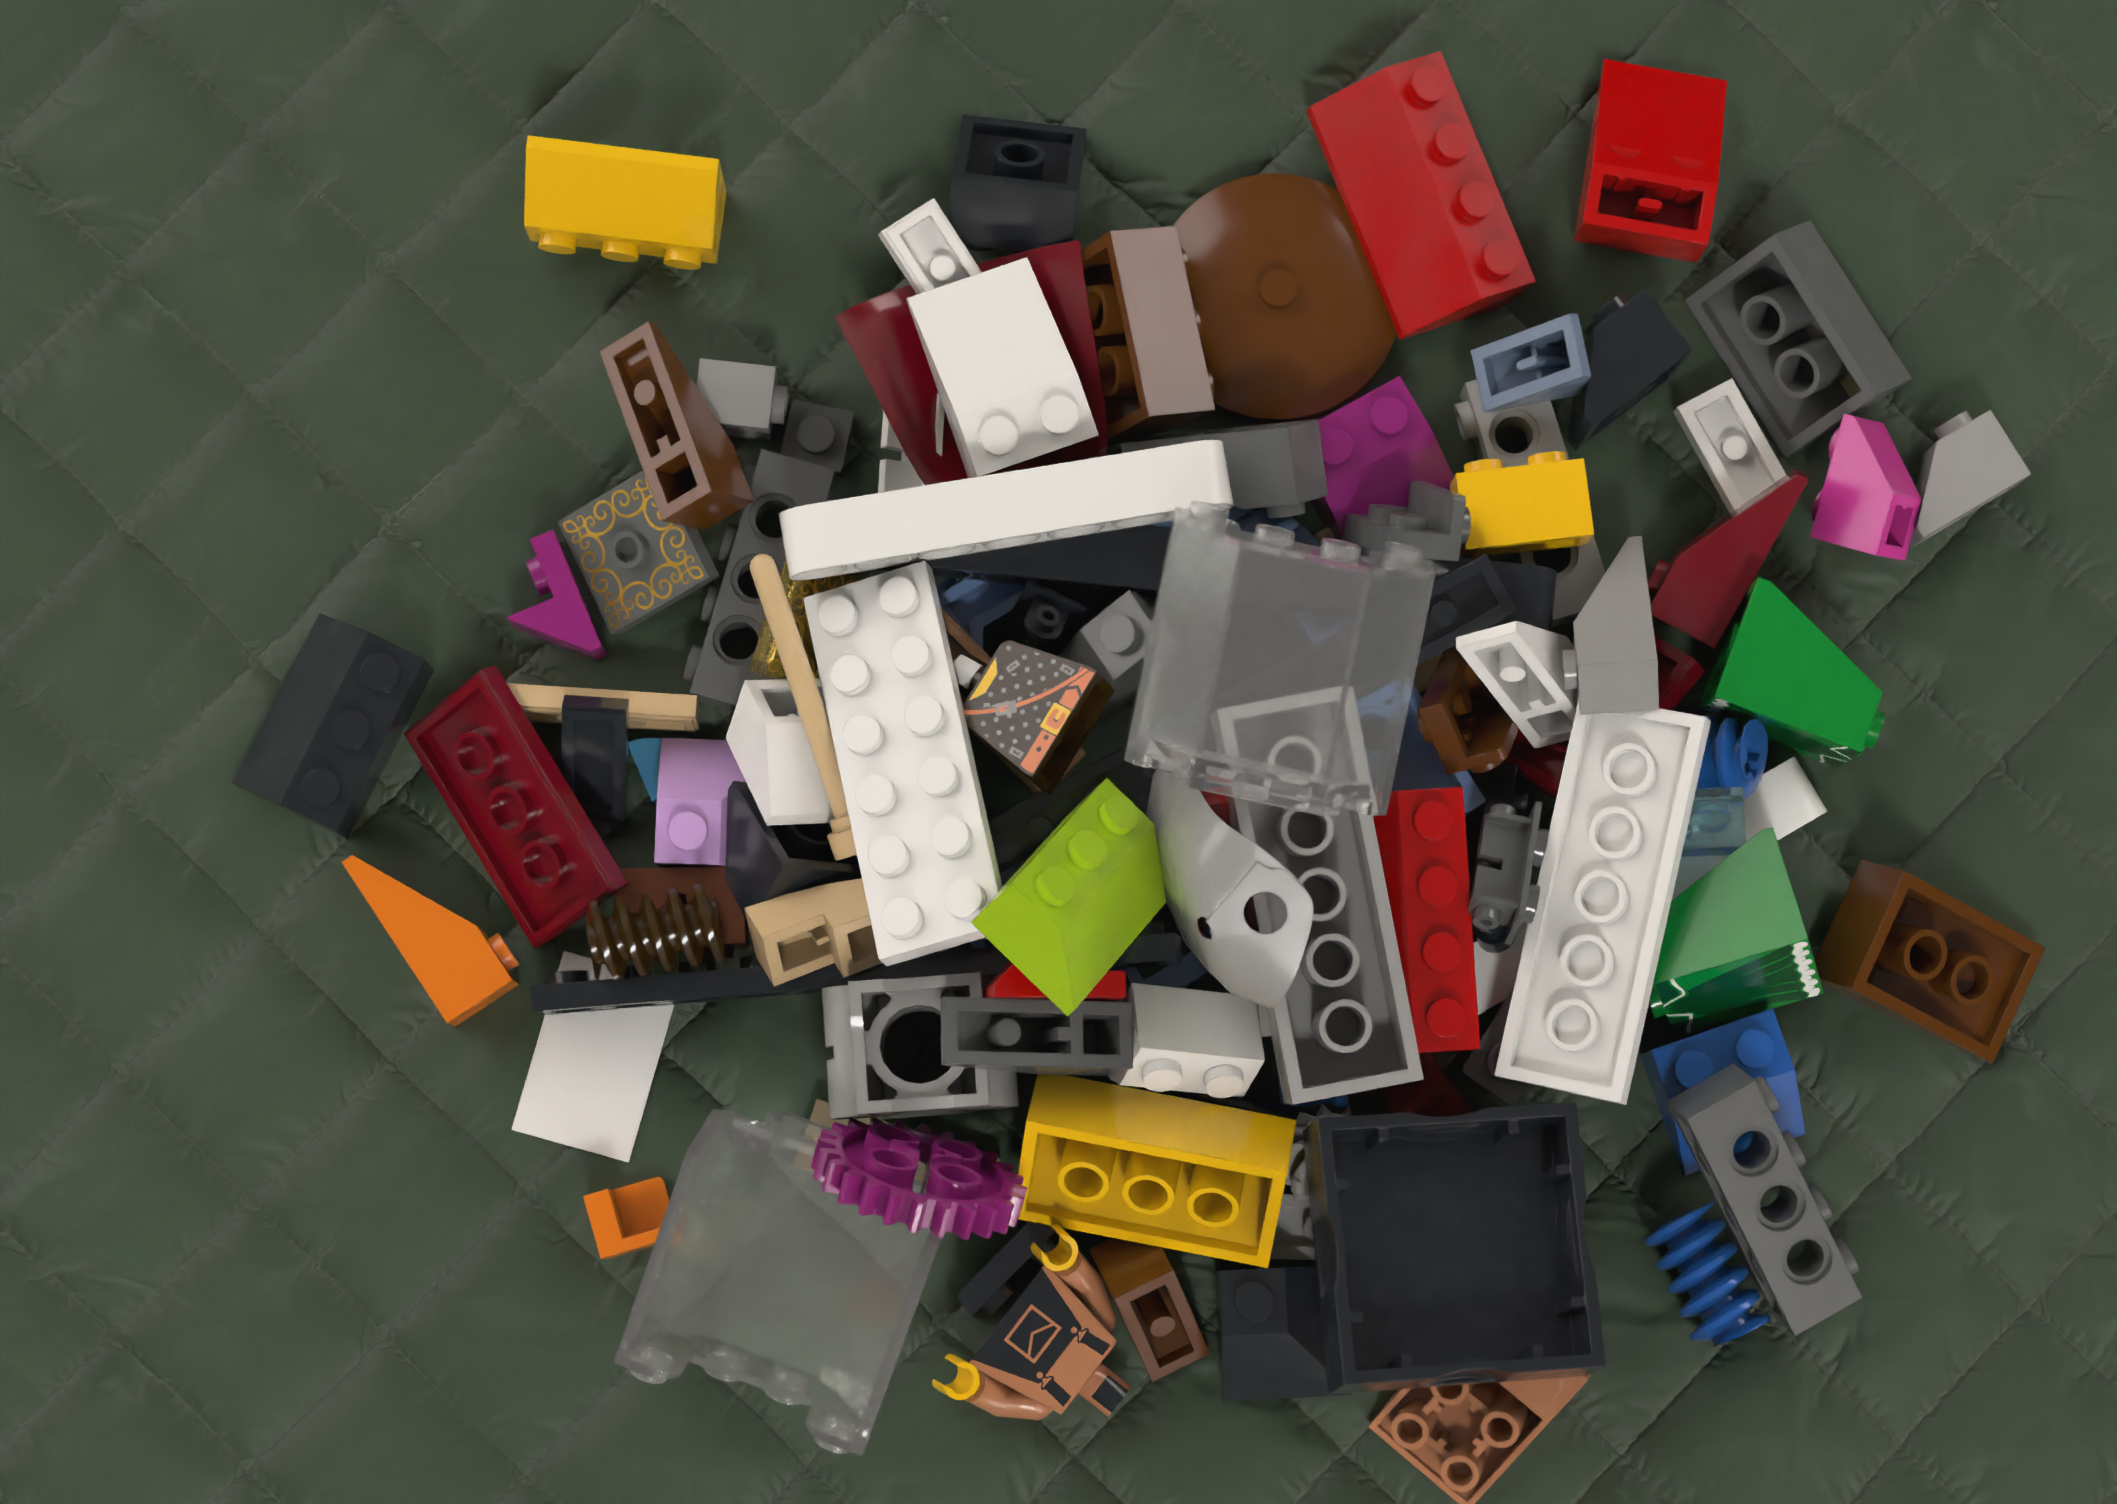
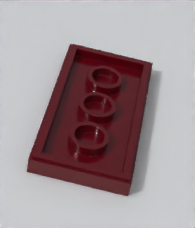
M496 665L481 669L403 733L534 950L549 944L585 917L588 913L590 901H597L601 905L629 884Z

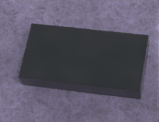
M564 695L562 703L561 773L589 819L625 822L628 800L629 699Z

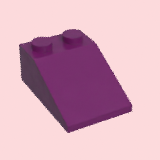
M1400 376L1318 420L1328 496L1311 500L1326 528L1329 527L1337 545L1362 547L1344 539L1346 513L1368 515L1369 504L1394 505L1408 509L1412 480L1426 481L1450 490V483L1454 476L1431 427Z

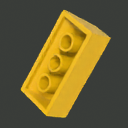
M1038 1074L1026 1120L1018 1175L1024 1177L1022 1185L1027 1187L1018 1219L1050 1226L1058 1224L1065 1229L1268 1268L1288 1173L1296 1120L1073 1076Z

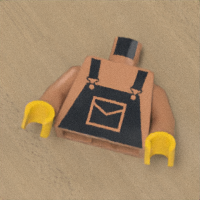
M1058 1224L1051 1225L1052 1229L1059 1235L1058 1245L1052 1251L1043 1252L1034 1242L1031 1244L1030 1249L1032 1253L1043 1263V1267L970 1362L951 1353L945 1356L946 1360L957 1365V1376L953 1382L946 1385L933 1379L932 1385L934 1388L952 1399L965 1400L996 1417L1039 1421L1047 1417L1053 1410L1062 1415L1077 1394L1107 1417L1115 1410L1131 1388L1129 1383L1101 1363L1117 1343V1340L1111 1335L1116 1326L1117 1316L1102 1276L1078 1251L1076 1241L1063 1227Z

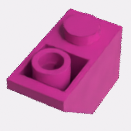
M1843 414L1841 425L1835 431L1830 441V465L1825 484L1816 496L1813 504L1812 519L1814 524L1810 537L1872 555L1905 561L1922 498L1884 423Z

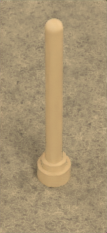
M758 554L750 562V572L834 815V819L829 820L832 833L828 834L827 837L835 860H841L857 855L829 719L775 561L767 554Z

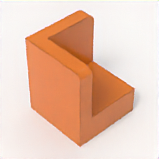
M654 1177L614 1190L605 1189L583 1196L601 1259L607 1260L681 1238L666 1184L661 1177Z

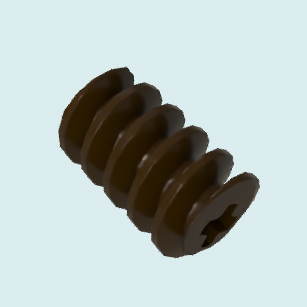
M700 883L693 884L689 904H683L674 887L667 888L664 907L660 909L656 907L648 892L641 893L638 912L631 913L622 896L615 898L612 917H605L597 901H590L586 926L597 984L600 979L602 964L606 965L611 976L616 981L624 979L628 960L632 961L640 976H647L650 974L654 955H657L667 972L675 971L679 951H683L692 967H700L705 947L707 946L718 963L727 962L717 897L715 896V899L709 900Z

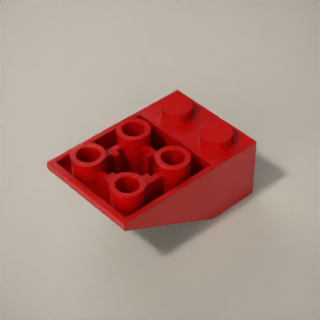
M1608 59L1603 60L1573 241L1697 263L1709 244L1719 182L1727 80Z

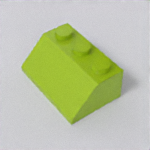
M1106 778L1061 821L971 921L1067 1017L1075 1011L1166 903L1154 823Z

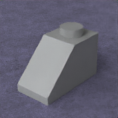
M1991 410L1972 420L1967 411H1964L1934 430L1939 440L1923 455L1916 485L1922 502L1909 545L1910 548L1915 547L2016 487L2031 475Z

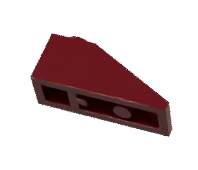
M1794 469L1679 548L1670 563L1660 558L1647 579L1649 596H1651L1652 615L1715 649L1808 483L1807 474Z

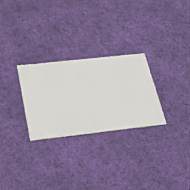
M567 951L563 952L558 972L587 970L589 972V981L596 980L591 958ZM602 964L599 980L613 979L606 965ZM674 1005L545 1015L511 1130L629 1163Z

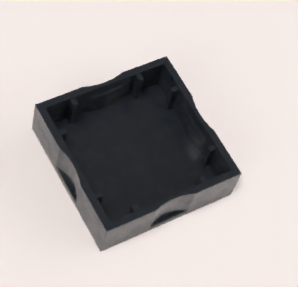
M1576 1102L1489 1107L1468 1114L1449 1117H1432L1409 1112L1317 1118L1303 1131L1328 1394L1579 1377L1590 1375L1606 1367L1596 1272L1588 1253L1584 1230L1587 1192Z

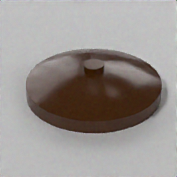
M1269 173L1242 177L1225 183L1199 198L1174 223L1173 226H1177L1180 245L1188 258L1189 269L1187 278L1193 307L1197 310L1201 319L1200 340L1206 368L1210 371L1214 381L1213 401L1216 410L1234 418L1259 424L1312 420L1326 415L1349 402L1376 376L1390 352L1396 336V330L1338 189L1321 181L1293 174Z

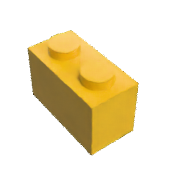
M1551 451L1527 457L1528 465L1503 468L1501 459H1483L1464 464V472L1456 473L1450 483V491L1465 496V506L1468 507L1471 516L1470 534L1467 542L1461 545L1459 557L1473 559L1484 553L1490 557L1587 545L1594 535L1584 458L1567 460L1566 452Z

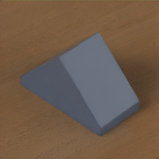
M1570 313L1471 350L1484 412H1494L1580 395L1591 378L1578 314Z

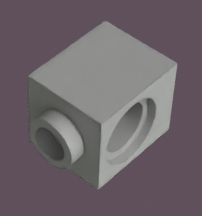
M700 358L696 387L727 436L772 441L774 423L785 424L789 387L778 385L779 378L776 366Z

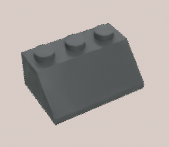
M1811 220L1772 235L1685 299V302L1785 458L1839 427L1843 414L1859 415L1912 379Z

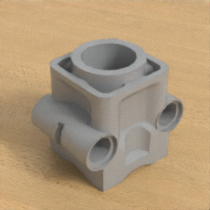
M981 972L915 978L848 981V985L822 988L825 1048H833L834 1059L826 1060L830 1120L871 1117L882 1120L966 1114L979 1110L1018 1107L1017 1072L951 1066L950 1070L937 1080L920 1084L906 1082L895 1076L886 1066L884 1058L886 1040L892 1029L901 1021L917 1015L934 1016L941 1020L942 997L983 998V988L996 975H981Z

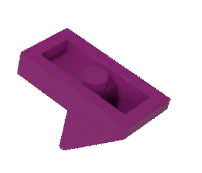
M554 530L531 538L530 542L536 557L526 560L527 567L539 595L542 596L552 592L554 598L507 617V620L513 628L595 661L607 656Z

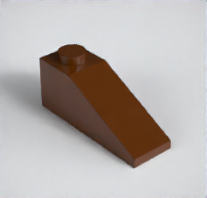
M648 321L599 351L662 521L706 530L754 501L733 443L656 323Z

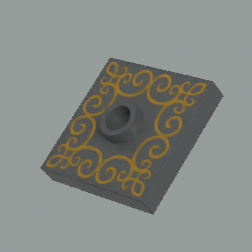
M643 470L558 521L611 635L626 632L719 577L697 528L661 520Z

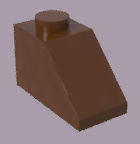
M1111 1238L1089 1249L1108 1293L1152 1382L1210 1354L1175 1272L1161 1247Z

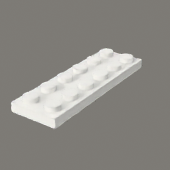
M924 560L803 598L879 960L886 966H890L985 938L971 921L1003 886L932 568Z
M1578 701L1548 833L1547 847L1537 885L1540 886L1538 906L1533 922L1528 924L1495 1076L1613 1103L1627 1104L1711 724L1707 717L1661 708L1656 710L1580 715Z

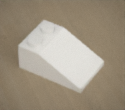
M1027 257L906 299L968 478L980 477L1099 435L1078 373Z

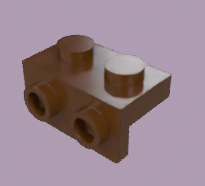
M1456 646L1444 650L1430 679L1421 704L1417 709V721L1420 732L1427 743L1434 744L1447 775L1469 769L1473 773L1489 771L1499 766L1508 757L1519 728L1495 697L1490 696L1487 687L1459 653Z

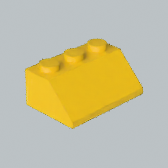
M528 135L525 165L524 227L530 241L538 242L539 249L556 254L576 253V247L600 249L602 257L620 262L638 261L639 254L664 257L663 263L665 265L685 270L700 269L701 262L717 264L727 193L719 159Z

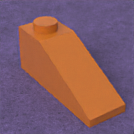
M351 855L342 861L345 869L447 1024L456 1027L519 985L511 970L520 964L499 932L488 938L486 933L478 926L359 858Z

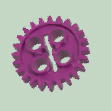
M875 1117L870 1118L869 1125L854 1118L849 1119L848 1126L834 1122L831 1130L822 1129L811 1163V1168L814 1169L813 1179L823 1182L822 1190L824 1192L839 1194L837 1199L839 1204H856L859 1207L858 1214L862 1216L872 1214L882 1216V1222L887 1226L896 1222L904 1223L911 1233H917L920 1228L929 1229L938 1238H943L945 1232L954 1233L964 1240H969L971 1232L986 1239L991 1237L992 1231L1006 1234L1008 1226L1015 1227L1017 1225L1027 1187L1022 1185L1024 1177L1012 1173L1014 1168L1012 1164L996 1162L998 1157L996 1152H981L976 1148L977 1142L953 1139L954 1134L948 1131L938 1135L931 1133L927 1125L921 1124L918 1129H913L895 1119L894 1125L886 1124ZM918 1162L925 1164V1171L918 1194L913 1192V1182Z

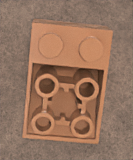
M1591 1374L1579 1377L1398 1389L1368 1427L1458 1504H1475L1589 1380Z

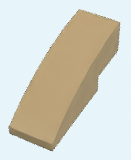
M862 878L824 884L784 894L744 908L756 958L773 986L780 985L833 963L836 964L844 978L882 963L878 958Z

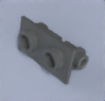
M1535 802L1529 817L1516 815V810L1510 805L1495 804L1491 807L1490 813L1485 814L1482 818L1477 860L1500 865V870L1477 865L1468 911L1473 916V924L1479 928L1490 930L1497 928L1499 924L1507 926L1504 944L1511 945L1521 923L1531 924L1537 910L1540 886L1530 884L1532 867L1540 868L1545 855L1549 833L1547 829L1539 828L1542 802Z

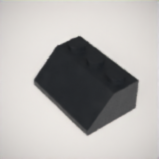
M319 613L232 783L348 840L434 669L424 658L366 630Z

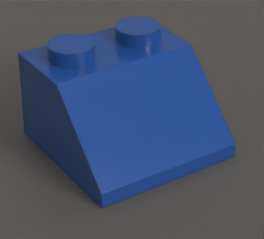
M1773 1008L1640 1054L1683 1176L1700 1171L1666 1101L1733 1063L1753 1079L1761 1076L1767 1082L1779 1104L1780 1109L1772 1115L1781 1132L1787 1130L1794 1138L1805 1134L1795 1068ZM1753 1131L1742 1134L1736 1140L1733 1154L1744 1151L1750 1145Z

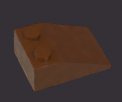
M1861 860L1818 952L1815 964L1820 981L1823 984L1975 1057L1993 1063L2045 947L1904 870Z

